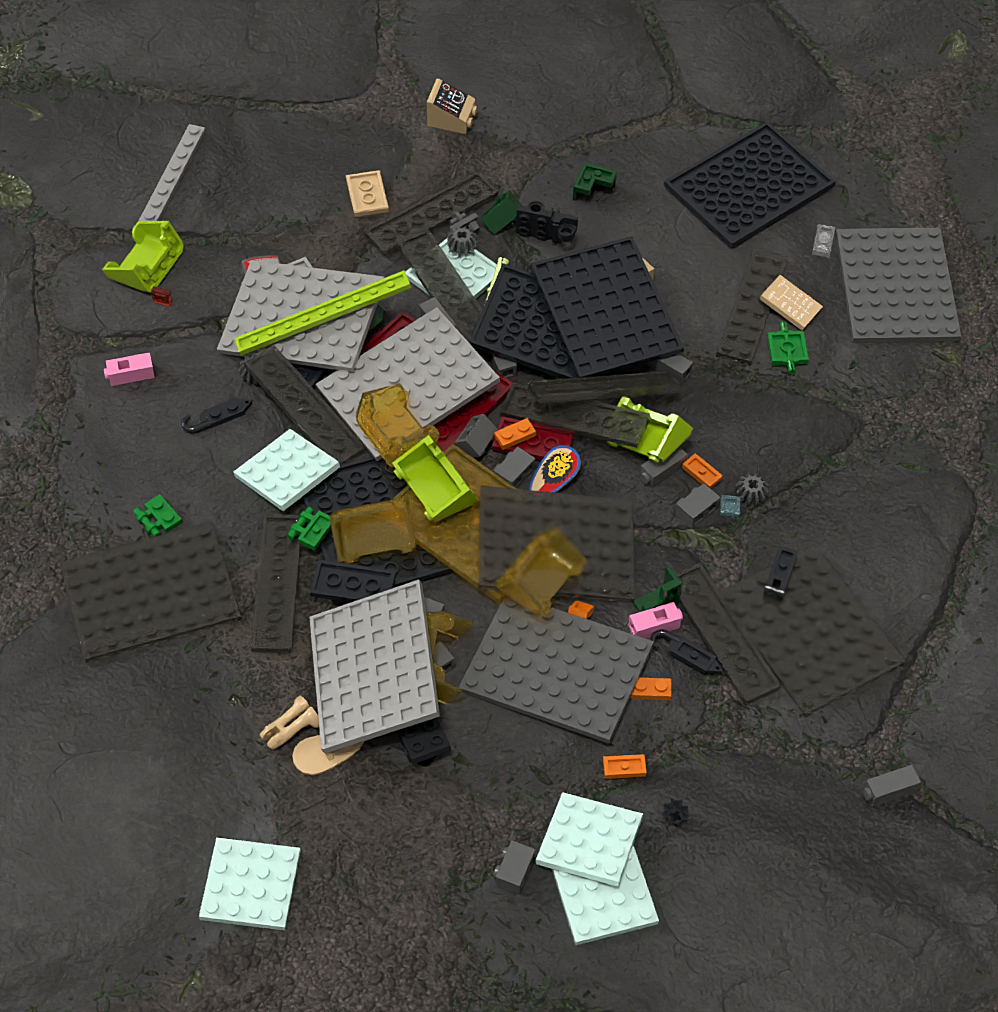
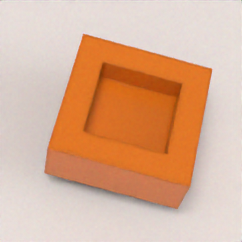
M576 600L569 606L568 613L587 619L593 614L594 606Z

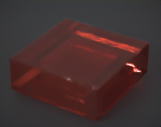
M153 286L151 290L153 302L170 306L172 303L170 290Z

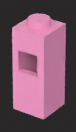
M150 352L106 361L107 368L104 369L105 379L110 380L111 386L155 378Z
M672 602L630 615L628 626L633 635L646 639L650 638L654 631L660 629L668 631L679 629L683 616L681 610L677 609L675 603Z

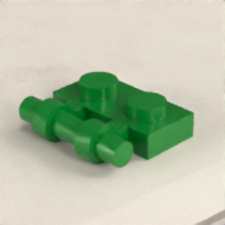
M160 494L144 504L146 511H142L139 507L133 510L137 521L143 523L146 527L145 530L155 538L161 535L160 529L168 533L182 524L180 516ZM153 517L156 522H151L149 519Z
M307 507L299 515L298 521L289 528L290 532L287 534V538L293 540L296 536H299L298 543L315 551L335 524V518L321 511H318L314 516L312 515L314 510L311 507ZM305 523H309L306 528H303Z

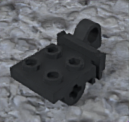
M538 200L529 202L527 206L518 205L516 216L517 234L550 240L552 237V245H557L559 239L563 242L573 240L578 229L577 216L562 214L560 209L554 211L552 207L550 211H547L544 204ZM569 232L570 235H564L562 233Z
M437 717L396 730L397 736H399V740L402 742L408 761L411 760L412 764L451 751L450 743Z

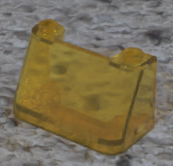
M400 383L363 392L356 412L358 426L390 467H395L392 462L429 435L435 443H437L440 433L433 425H428L424 429L406 407L409 394Z
M409 497L341 509L329 515L338 562L344 561V563L349 564L356 562L355 558L394 549L407 553L413 551V548L416 547Z
M556 526L537 535L498 579L495 585L501 592L535 615L545 616L552 609L550 607L552 605L550 599L568 577L573 575L576 577L584 570L583 566L587 560Z

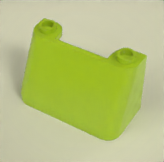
M138 221L132 230V237L136 245L120 266L117 262H108L102 269L104 274L109 279L140 291L153 292L182 254L184 248L181 238L169 221Z
M622 396L602 436L608 440L607 443L615 448L621 446L648 456L651 461L659 463V461L664 462L685 442L694 429L678 415L671 413V415L665 416L645 409L640 404L634 405L631 399Z
M429 435L392 462L396 468L394 473L400 480L404 478L425 506L426 511L424 514L430 521L434 519L435 522H438L479 501Z

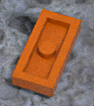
M527 418L494 432V437L503 450L536 436V430Z
M696 453L682 463V469L699 483L706 484L710 489L723 478V475Z
M639 677L630 699L671 700V679Z
M644 754L603 757L605 779L646 777Z

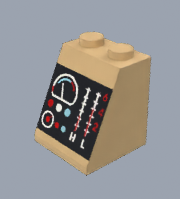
M436 79L427 100V126L466 134L468 128L472 127L473 116L477 114L478 107L475 106V98L440 79Z

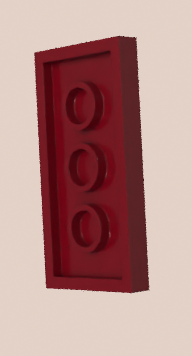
M502 416L498 430L521 420ZM531 423L536 430L535 437L504 450L494 438L492 450L509 453L519 447L536 460L542 461L547 452L554 447L560 445L571 447L574 432Z

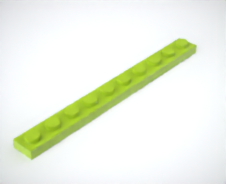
M404 270L235 337L234 340L242 356L412 287Z

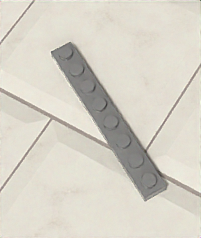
M188 125L139 221L161 220L206 133L205 127Z

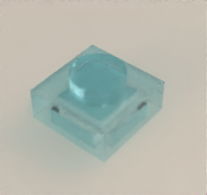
M721 495L720 515L739 517L741 497Z

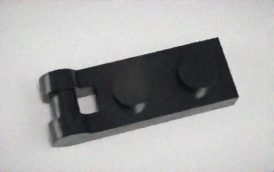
M779 546L764 589L765 594L769 595L772 593L777 595L778 598L783 599L798 551ZM773 582L780 584V588L772 586Z

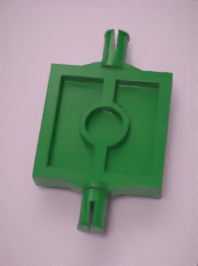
M782 321L780 322L781 331L767 333L772 366L787 365L788 373L795 374L796 364H808L809 361L804 331L788 330L787 322Z

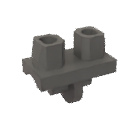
M457 211L452 213L453 219L449 221L452 226L449 227L450 231L447 232V235L451 233L452 229L457 230L458 226L460 228L465 226L467 229L472 228L473 233L478 232L480 227L476 221L478 218L477 214L473 213L466 217L465 213L461 215Z

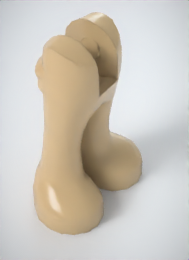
M298 696L293 706L281 717L266 726L260 733L263 741L269 740L267 746L273 750L283 745L307 725L318 728L319 717L315 710L309 706L308 702L302 696ZM298 717V718H297L294 722H292L289 726L285 727L290 721H292L294 718Z

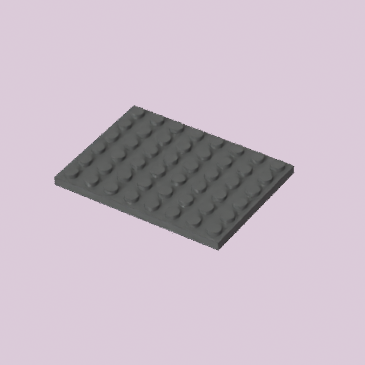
M940 227L836 229L835 234L852 343L961 340L959 321Z
M506 592L458 687L459 692L610 744L653 649L654 641Z

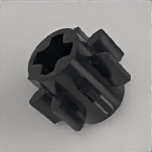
M671 798L669 804H663L665 811L662 817L668 818L669 825L674 823L680 826L682 819L687 820L688 806L682 805V799L677 801Z

